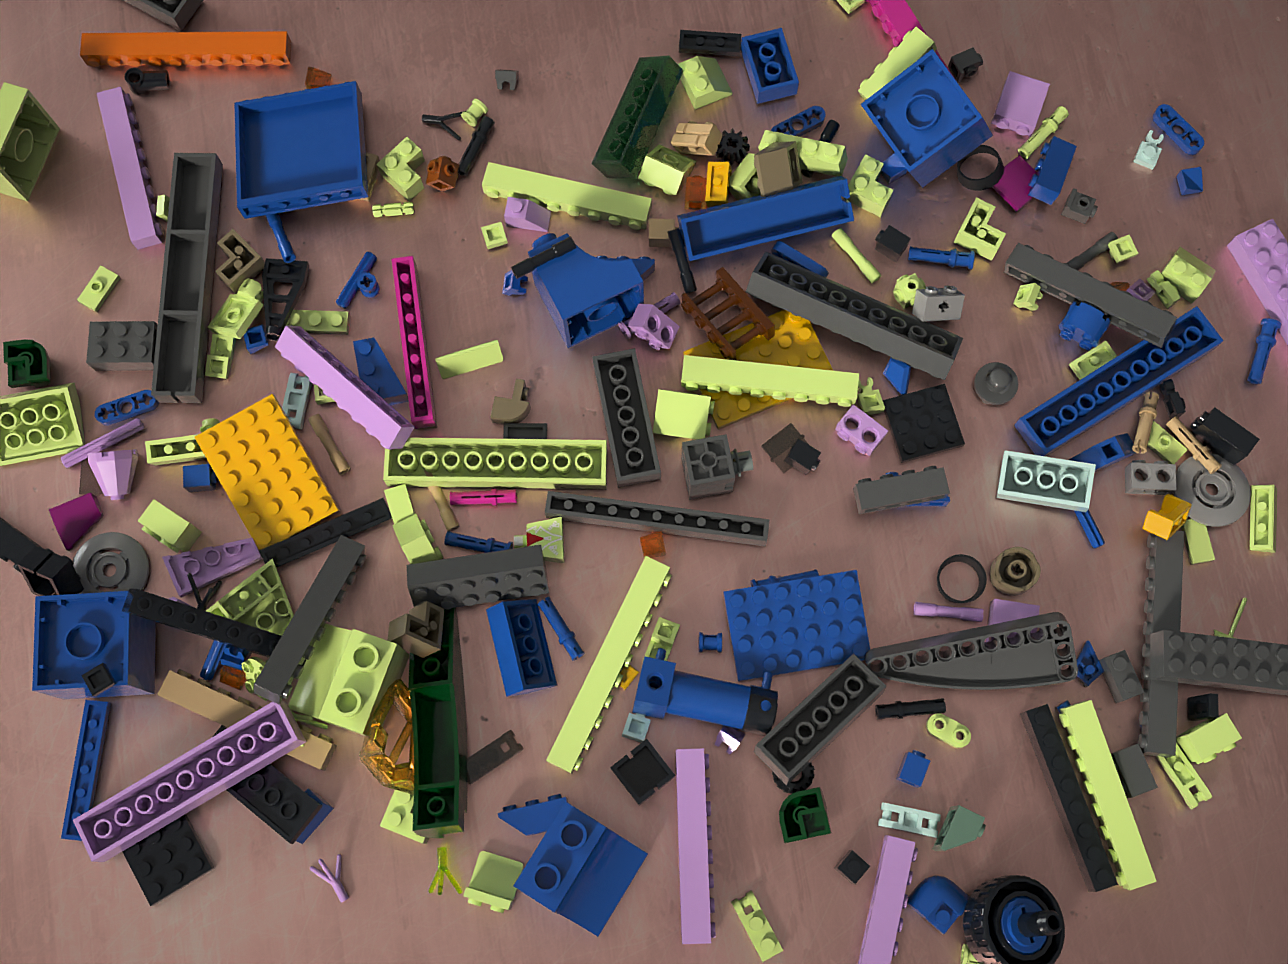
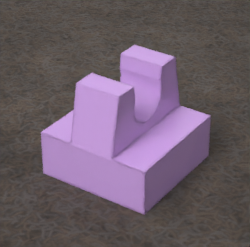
M723 726L717 735L715 745L719 747L722 742H725L729 745L726 752L731 754L737 749L745 734L737 728Z

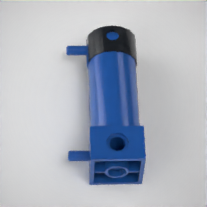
M662 648L657 650L656 658L644 656L632 713L664 719L665 713L737 728L741 729V731L766 736L771 731L778 707V691L770 690L773 676L771 672H764L761 687L754 685L749 687L676 671V663L664 661L666 650Z

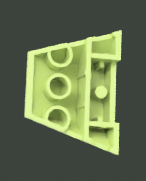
M273 558L206 610L207 612L281 636L294 616Z

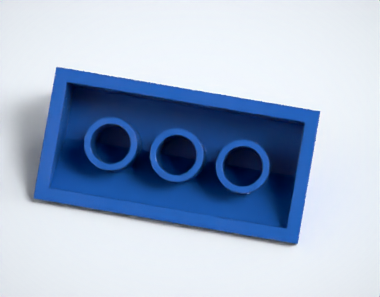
M537 599L504 601L486 609L506 697L523 695L557 686Z

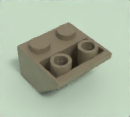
M796 141L773 142L754 155V166L758 176L757 185L760 189L761 197L793 190L803 183Z

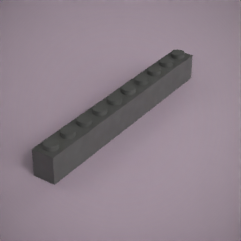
M548 491L545 515L549 519L562 517V520L757 546H766L770 520Z
M1176 531L1168 540L1153 533H1150L1147 538V547L1150 548L1149 556L1146 559V569H1149V574L1145 581V590L1148 591V597L1144 603V612L1147 613V619L1143 625V634L1146 635V641L1142 647V656L1145 657V664L1141 669V679L1144 680L1143 690L1145 693L1140 694L1143 709L1139 714V724L1142 725V731L1138 737V744L1143 755L1165 758L1176 755L1178 683L1150 680V634L1161 630L1180 632L1184 531Z

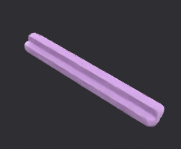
M136 418L62 456L61 461L66 468H69L87 459V454L98 453L143 430L144 425L139 418Z

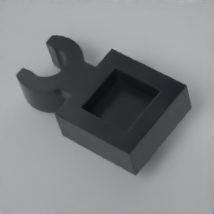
M1164 380L1162 384H1159L1160 391L1165 397L1163 402L1170 420L1176 416L1179 418L1186 412L1184 399L1180 397L1178 392H1175L1173 380Z

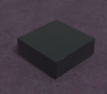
M101 663L81 675L92 696L95 697L116 685L105 663Z

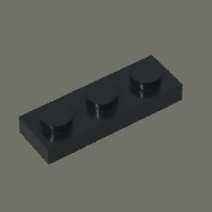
M680 30L679 52L740 57L742 34Z

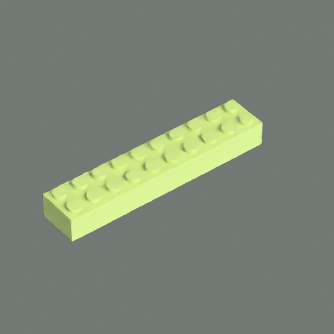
M408 438L401 449L389 450L385 448L383 481L387 486L393 487L406 484L407 487L606 489L607 440ZM424 471L432 473L433 477L426 476Z

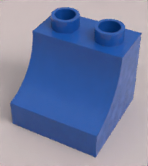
M549 233L539 237L533 242V249L528 251L529 258L570 237L569 234L566 233L557 238L554 233ZM576 245V249L561 257H556L532 271L534 284L567 348L618 325L620 321L628 320L633 317L638 304H644L643 280L632 259L621 261L603 260L591 256Z
M565 801L513 886L552 912L564 916L598 937L648 853Z

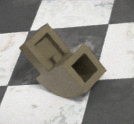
M516 378L512 399L494 397L490 416L493 423L503 425L504 423H520L528 416L531 407L529 402L523 401L528 399L529 388L526 387L525 380Z

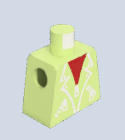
M562 517L529 523L526 525L527 535L514 536V548L541 545L544 561L564 563Z

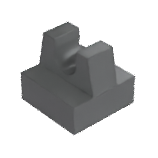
M495 70L497 88L503 89V83L507 81L510 83V90H515L519 71Z

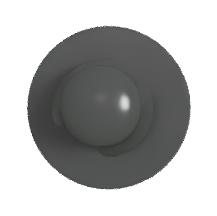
M992 362L984 365L977 372L974 379V388L985 404L1002 405L1009 402L1015 396L1018 390V378L1009 366L999 362Z

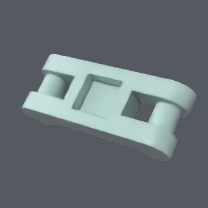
M290 373L282 409L291 425L295 429L302 430L310 389L313 383L309 381V377L306 375L302 377L297 373ZM297 384H298V385H302V389H295V388H296ZM290 411L296 412L295 418L289 417Z
M882 802L881 810H883L882 819H879L878 826L938 838L939 831L936 829L937 823L940 822L941 814ZM892 812L899 813L897 822L891 821ZM923 818L928 819L927 828L921 827Z

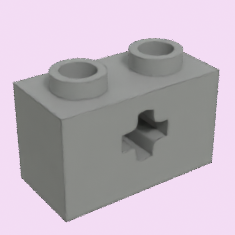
M949 285L944 286V288L927 286L925 289H916L912 314L923 322L960 320L965 295L958 291L956 287Z

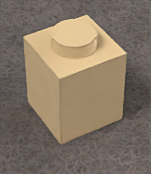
M649 219V247H671L667 231L679 228L675 227V219Z

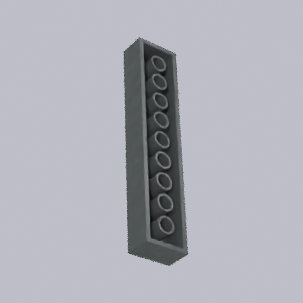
M768 252L764 253L752 272L746 289V293L754 298L762 299L775 307L791 312L795 316L805 318L813 324L830 329L833 333L841 334L854 342H859L874 351L882 352L892 359L900 360L915 369H920L933 377L943 380L946 379L963 340L958 335L926 321L923 322L917 317Z

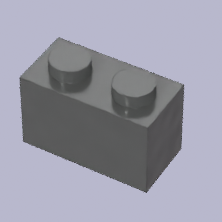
M1125 650L1099 660L1104 670L1102 674L1115 703L1145 693Z
M1139 744L1111 753L1126 798H1133L1158 788Z

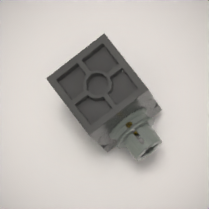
M727 434L682 442L681 460L689 500L733 492L735 475L741 477V472L753 470L750 450L737 453V450L734 449L730 452Z

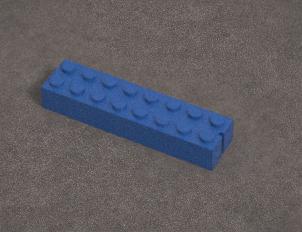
M837 176L800 185L793 190L766 197L759 195L677 215L687 259L692 261L854 221L852 205L847 200V198H850L847 179Z

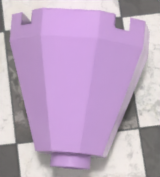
M137 449L87 454L88 463L104 496H110L111 500L125 499L124 495L130 494L138 461Z

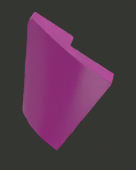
M91 492L49 509L56 530L67 551L72 550L74 543L82 535L85 536L90 531V527L104 516L97 496Z

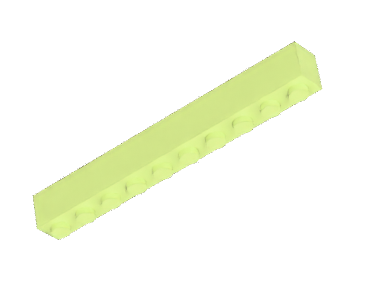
M645 556L546 759L547 762L571 774L574 770H579L584 759L580 756L584 749H589L594 739L591 737L593 729L600 727L604 718L601 716L604 707L609 708L614 697L610 694L614 687H619L623 679V675L620 673L624 666L628 668L633 658V655L630 653L633 647H638L643 635L640 632L643 626L648 627L652 619L651 609L653 605L658 606L662 598L660 591L663 586L667 587L672 575L669 574V566Z

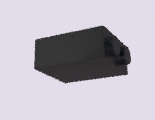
M1215 407L1209 412L1204 411L1190 425L1191 432L1203 446H1207L1212 454L1219 455L1233 465L1247 457L1260 440Z

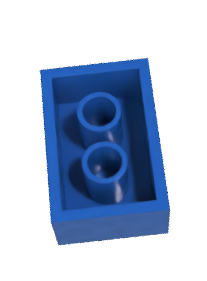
M782 28L742 37L741 53L757 104L796 95L799 80Z

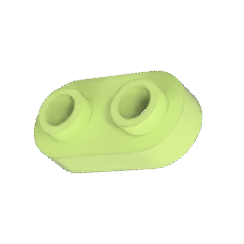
M934 714L926 722L927 731L932 736L955 748L965 747L971 740V733L966 726L943 714ZM936 721L942 722V729H938L935 726ZM957 732H961L963 734L962 740H958L956 738Z

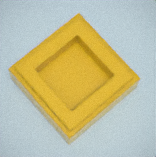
M630 664L628 668L624 666L620 673L623 675V679L619 686L624 690L639 673Z

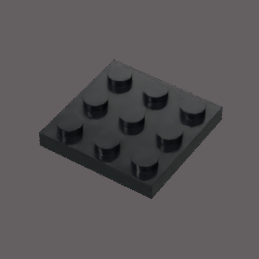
M945 384L883 400L884 412L901 463L965 445Z
M186 814L122 851L150 906L156 905L215 869Z

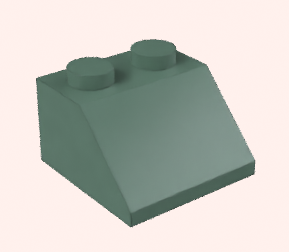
M960 805L950 807L932 849L935 851H946L974 841L977 836L981 837L986 827L983 824L985 817Z

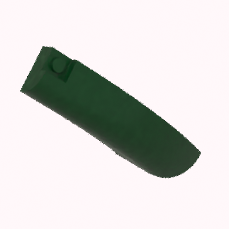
M455 607L444 609L441 650L424 658L410 653L408 690L410 691L414 744L413 832L427 838H444V834L464 832V813H467L466 707L461 646Z

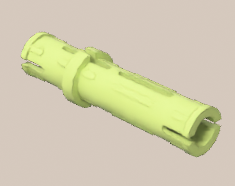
M1059 106L1049 118H1045L1038 130L1018 149L1019 155L1024 159H1028L1051 133L1057 131L1059 124L1069 116L1067 109Z

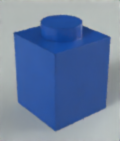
M210 464L183 466V488L188 492L216 490V483L219 482V479Z
M913 750L912 753H905L896 779L916 788L921 787L930 760L925 759L926 755L916 750Z

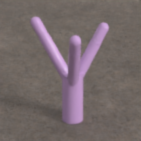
M341 854L337 855L335 877L325 862L319 859L318 862L326 874L313 866L310 867V870L332 885L340 902L347 900L349 896L340 881Z

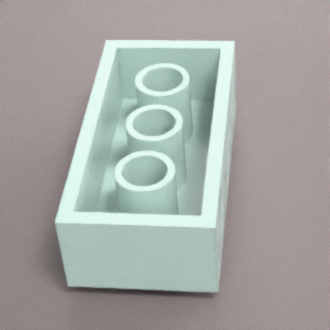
M1005 450L996 498L1087 512L1090 505L1096 464Z

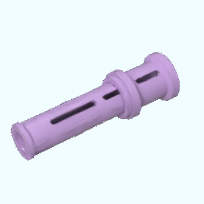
M673 292L671 295L655 303L654 306L660 308L666 304L665 307L660 309V311L666 313L681 303L678 296ZM632 317L618 323L621 332L627 339H630L631 335L635 333V331L628 327Z

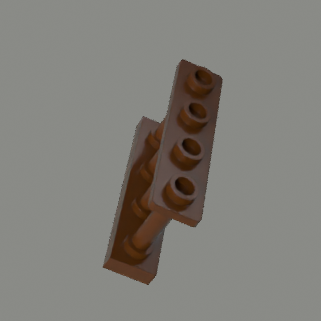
M721 267L716 271V284L692 300L686 293H683L681 295V307L687 315H692L699 329H704L709 341L712 344L716 343L721 355L725 359L737 360L735 350L758 335H764L767 340H770L775 336V325L724 267ZM719 291H725L728 299L704 314L697 307ZM733 305L741 309L740 314L717 329L710 322V320ZM745 320H750L754 324L753 329L730 344L723 337L724 334Z

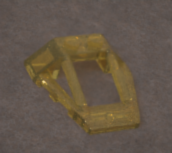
M397 679L389 686L373 714L371 726L364 738L359 759L382 786L414 795V744L410 691L402 679ZM394 705L406 719L407 723L388 757L384 753L388 733L384 730L382 724L390 708ZM410 736L409 762L395 765Z

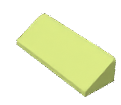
M493 340L437 357L435 360L442 379H446L502 362L503 356L498 340Z
M1251 485L1249 550L1276 553L1277 488L1275 485Z

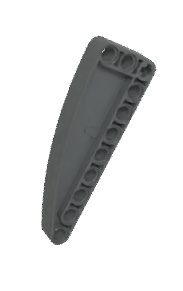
M1059 612L873 648L865 655L866 666L877 677L939 688L976 690L1026 688L1068 682L1075 679L1078 674L1071 627L1065 616ZM1040 628L1038 632L1030 633L1032 629ZM1010 633H1017L1014 637L1008 638ZM994 637L991 642H984L986 638ZM964 642H971V644L967 647L962 646ZM1066 644L1063 649H1057L1059 645ZM943 646L949 647L946 651H939ZM919 651H926L922 656L916 655ZM898 655L904 656L901 660H894ZM874 660H881L877 665L871 664ZM1064 665H1069L1067 669L1061 670Z

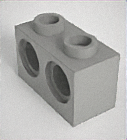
M1133 460L1125 467V493L1171 495L1177 490L1176 464H1168L1167 461L1146 463L1145 460ZM1135 472L1142 474L1143 481L1136 478ZM1158 473L1164 475L1165 482L1158 478Z

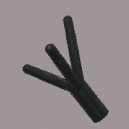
M462 112L444 116L422 115L423 123L439 124L457 140H461V137L443 122L444 120L461 117Z
M188 573L187 576L198 603L197 608L206 611L208 602L214 596L222 581H218L213 588H210L202 601L191 573Z

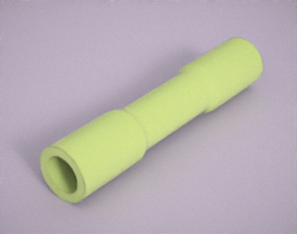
M842 228L837 229L832 234L833 239L848 253L872 284L882 276L873 264L857 249Z

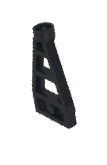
M266 258L262 274L266 339L275 342L279 340L306 285L309 271L308 261L294 260L293 262L286 263L283 259ZM275 282L293 283L288 295L274 294L273 285ZM273 302L286 303L282 314L272 313Z

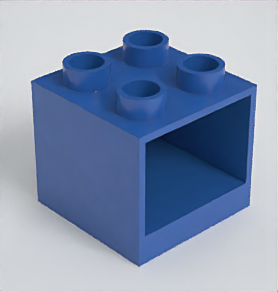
M933 49L861 103L863 109L905 168L922 188L993 136L981 114Z
M129 591L35 596L32 691L60 699L155 694L156 622L122 611ZM101 663H105L116 685L96 697L92 696L81 675Z

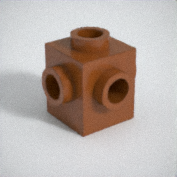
M440 156L431 160L427 167L426 184L442 192L455 188L459 164L451 161V158L447 156Z

